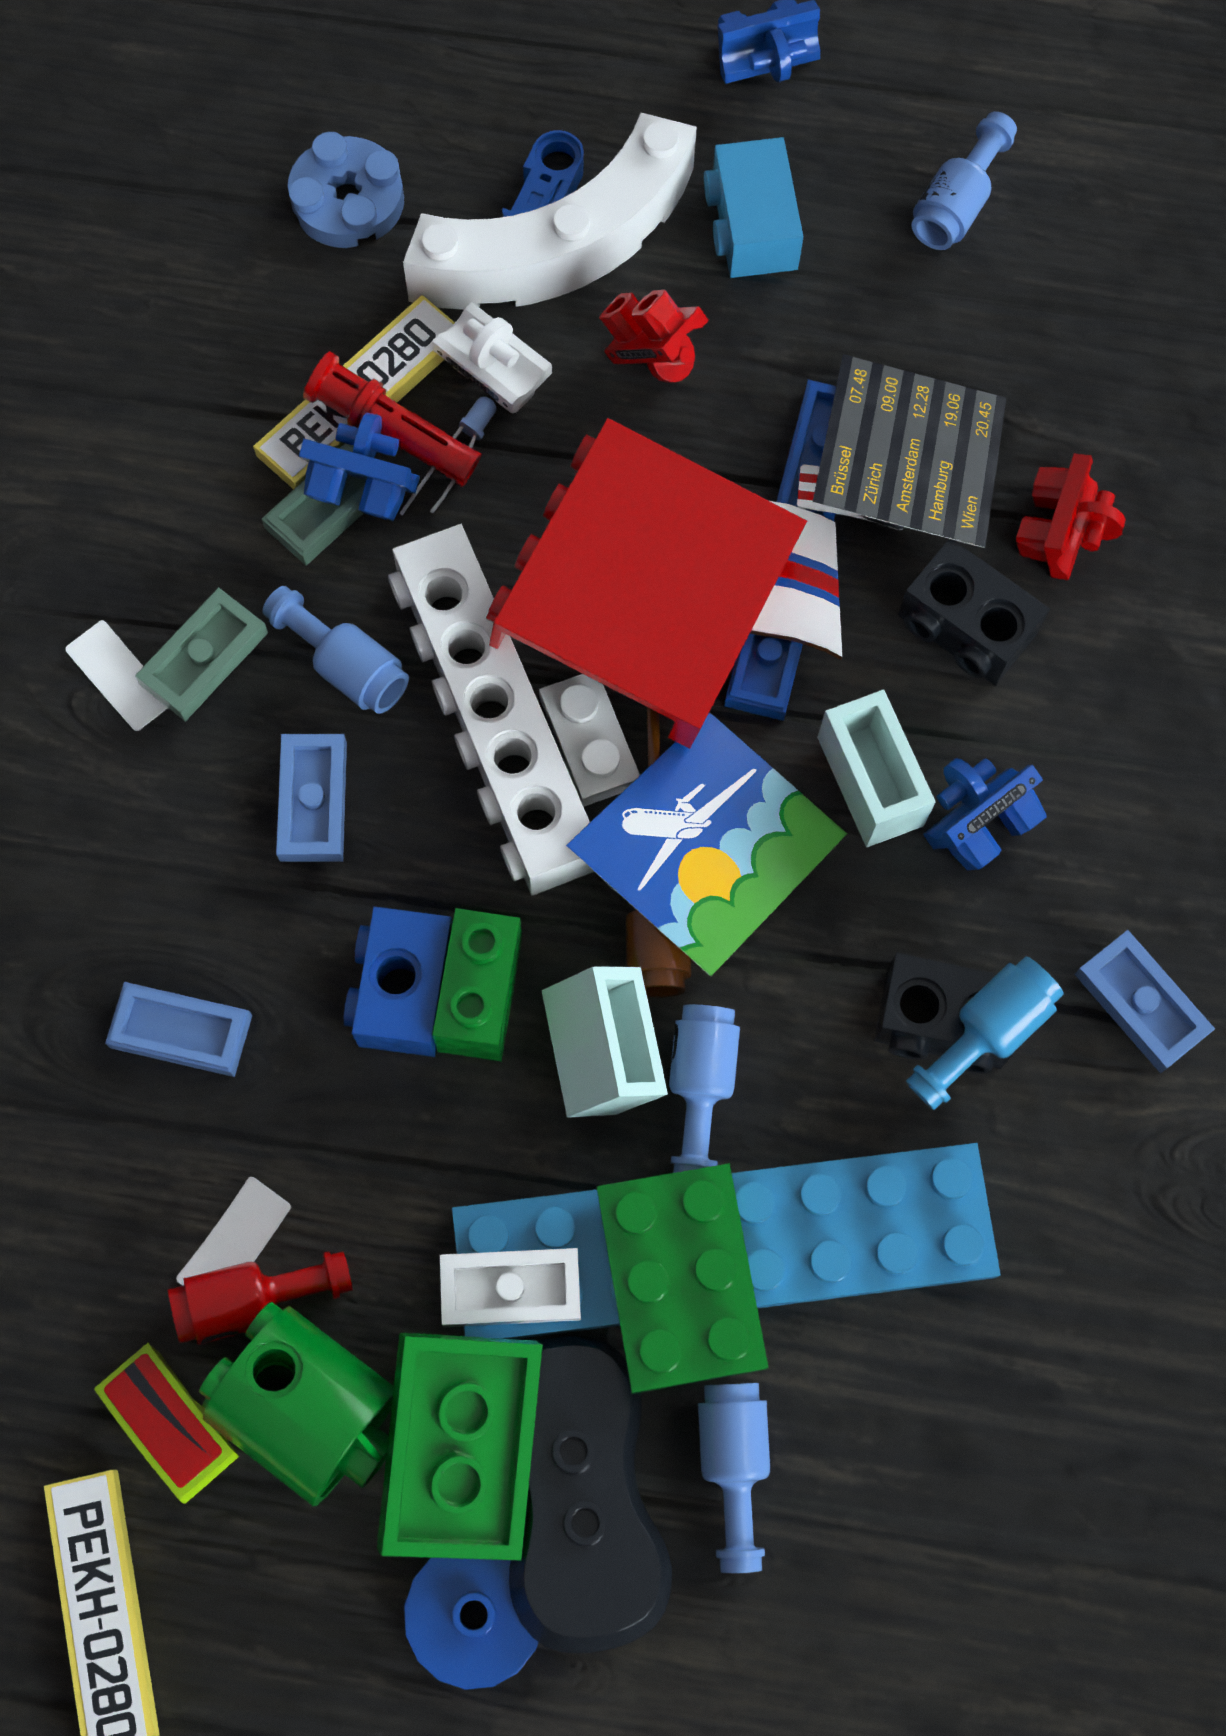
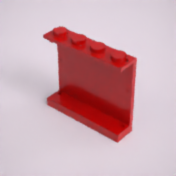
M607 418L596 439L586 434L571 464V468L578 472L569 488L559 483L554 490L543 514V517L550 522L542 537L539 538L531 534L526 540L515 563V568L522 572L513 589L511 590L503 585L497 592L486 616V620L493 623L489 646L498 649L506 634L672 719L675 723L668 738L690 749L799 539L807 520Z

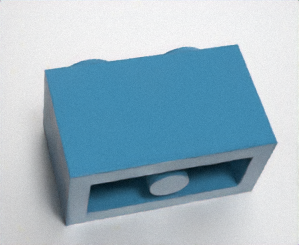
M784 137L715 145L713 170L704 172L705 197L708 207L717 206L719 220L713 221L715 251L717 256L726 255L730 278L798 270L804 236Z

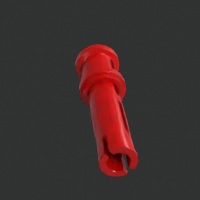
M330 351L324 355L306 384L303 393L304 399L310 403L319 400L348 418L347 425L357 428L365 413L369 412L380 415L382 418V435L399 439V447L440 471L448 478L457 482L461 487L467 483L477 467L482 453L459 442L432 423L386 396L387 389L383 388V383L374 378L368 382L340 365L339 356Z

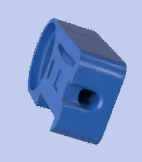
M554 130L541 135L536 140L523 166L524 185L512 209H502L503 217L539 209L576 191L584 173V150L582 143L575 135L562 130ZM553 152H564L574 160L573 164L564 170L549 169L542 161L548 154Z

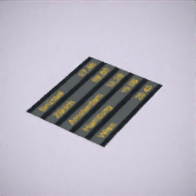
M843 354L813 503L985 548L1006 398Z

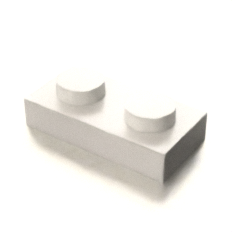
M581 674L539 689L540 701L583 807L621 794L640 776L602 683Z
M578 1248L440 1255L441 1317L443 1327L581 1320Z

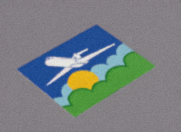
M709 712L690 749L675 742L566 846L708 975L712 976L847 833Z

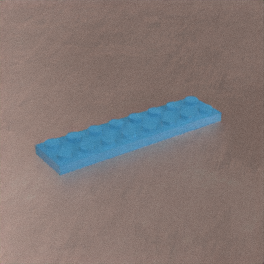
M978 1143L732 1173L757 1308L993 1279L1001 1275ZM596 1190L452 1207L457 1254L578 1248L580 1321L464 1326L465 1336L519 1339L620 1326Z

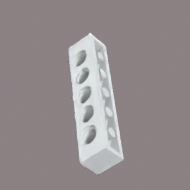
M462 523L393 548L397 572L388 575L390 586L399 608L402 610L411 606L418 624L409 627L421 661L425 662L433 659L440 678L432 680V685L443 714L446 716L455 712L463 732L455 734L454 738L467 770L478 767L486 787L477 790L485 816L490 825L501 822L509 843L501 845L500 849L513 881L524 878L530 894L533 896L594 872L566 846L590 821L511 637L506 634L498 649L489 646L493 623L486 620V616L494 598ZM442 597H452L460 601L456 607L450 610H437L431 606ZM464 649H474L483 654L478 661L471 664H461L453 660V657ZM486 702H497L506 708L501 715L495 718H483L475 713V710ZM511 755L524 757L530 763L525 770L515 774L503 772L497 767L503 758ZM532 810L546 811L554 818L550 825L539 830L529 829L520 822L522 816Z

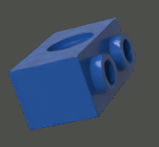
M374 907L371 925L360 926L355 948V963L363 964L360 988H349L344 1011V1026L353 1027L352 1035L358 1047L435 1057L437 1048L433 1039V1029L453 924L450 916ZM406 969L415 974L413 985L404 993L390 994L381 989L384 977L393 970Z

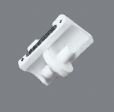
M471 302L453 326L432 340L433 351L450 363L463 376L470 379L493 397L497 403L511 414L516 413L532 398L535 390L552 374V364L512 334L513 328L507 321L499 317L493 319Z

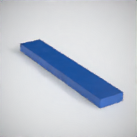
M812 380L807 382L777 498L779 503L798 507L800 467L802 465L820 466L836 390L834 385ZM805 509L820 514L834 522L836 513ZM749 634L735 661L724 707L784 721L803 644L790 640Z

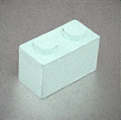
M885 690L826 710L817 738L866 848L923 827L936 802Z
M591 967L542 990L567 1117L616 1115L668 1095L641 967Z

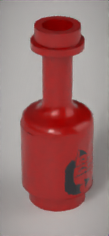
M330 1251L324 1252L323 1263L276 1276L264 1275L256 1262H244L183 1278V1286L168 1289L179 1343L196 1339L197 1344L201 1345L246 1333L258 1313L270 1302L276 1305L326 1290L331 1291L333 1299L340 1298L342 1293L353 1291L344 1251L330 1254Z

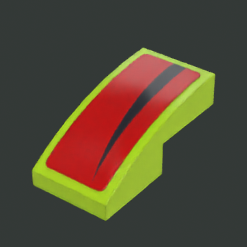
M149 1343L144 1345L94 1388L137 1449L175 1496L184 1504L239 1457L228 1440L202 1419L204 1408L191 1397L162 1355Z

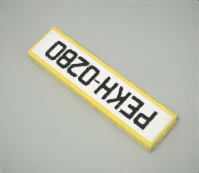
M421 295L343 366L368 382L374 378L383 383V388L387 389L386 396L397 403L444 360L433 351L432 340L440 333L447 331L455 322L426 297ZM305 399L253 446L256 456L291 488L295 489L305 480L308 462L299 457L303 438L340 448L345 443L336 441L337 428L340 423L347 424L348 418L319 400L310 403Z
M109 1470L44 1486L80 1735L160 1736L118 1470Z

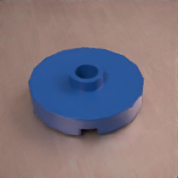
M430 1558L414 1577L404 1606L406 1637L417 1661L439 1681L465 1690L494 1687L517 1674L536 1651L538 1641L532 1638L521 1624L511 1600L509 1588L511 1560ZM472 1600L484 1604L488 1613L486 1623L482 1627L475 1629L467 1627L461 1618L463 1606Z

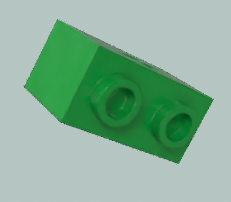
M455 908L433 1029V1039L438 1052L502 1062L522 944L520 918Z

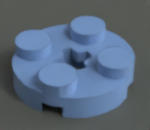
M336 132L322 133L314 139L312 147L297 159L289 175V196L292 210L298 217L299 225L312 239L331 247L359 246L357 239L367 238L374 233L377 240L395 226L404 207V192L398 159L390 151L364 138L343 137ZM352 184L360 192L358 195L348 193L344 200L337 199L336 188L341 185Z

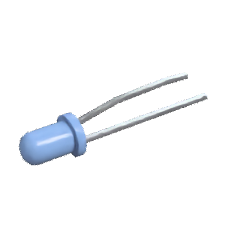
M486 396L478 398L467 415L460 421L459 429L453 438L456 439L461 431H463L472 438L469 445L470 448L473 447L475 440L480 441L484 436L483 429L496 412L494 401ZM431 467L417 487L416 494H412L400 512L402 516L435 468ZM452 480L441 498L430 510L431 513H434L435 510L439 507V505L442 503V501L445 499L448 492L452 488L455 481Z

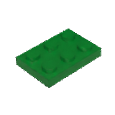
M730 1163L597 1186L596 1191L631 1394L767 1370L769 1368Z
M399 1333L377 1550L381 1556L521 1560L542 1344L532 1340Z

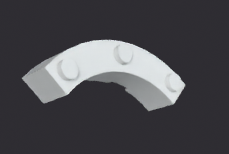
M640 113L634 130L623 148L594 179L568 196L533 211L514 216L471 220L443 218L421 213L403 261L409 302H414L423 295L437 308L464 310L471 302L480 307L482 303H502L508 301H515L516 307L525 306L567 294L610 273L642 248V240L660 222L665 223L676 207L694 168L697 127Z

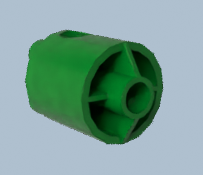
M273 1302L268 1303L248 1327L245 1336L251 1342L233 1363L227 1357L223 1358L202 1383L199 1393L206 1397L202 1405L205 1408L202 1419L312 1506H317L323 1501L344 1476L363 1489L386 1462L388 1435L380 1427L391 1412L394 1386L290 1306L282 1310ZM273 1377H282L291 1382L285 1389L276 1392L260 1388L264 1381Z

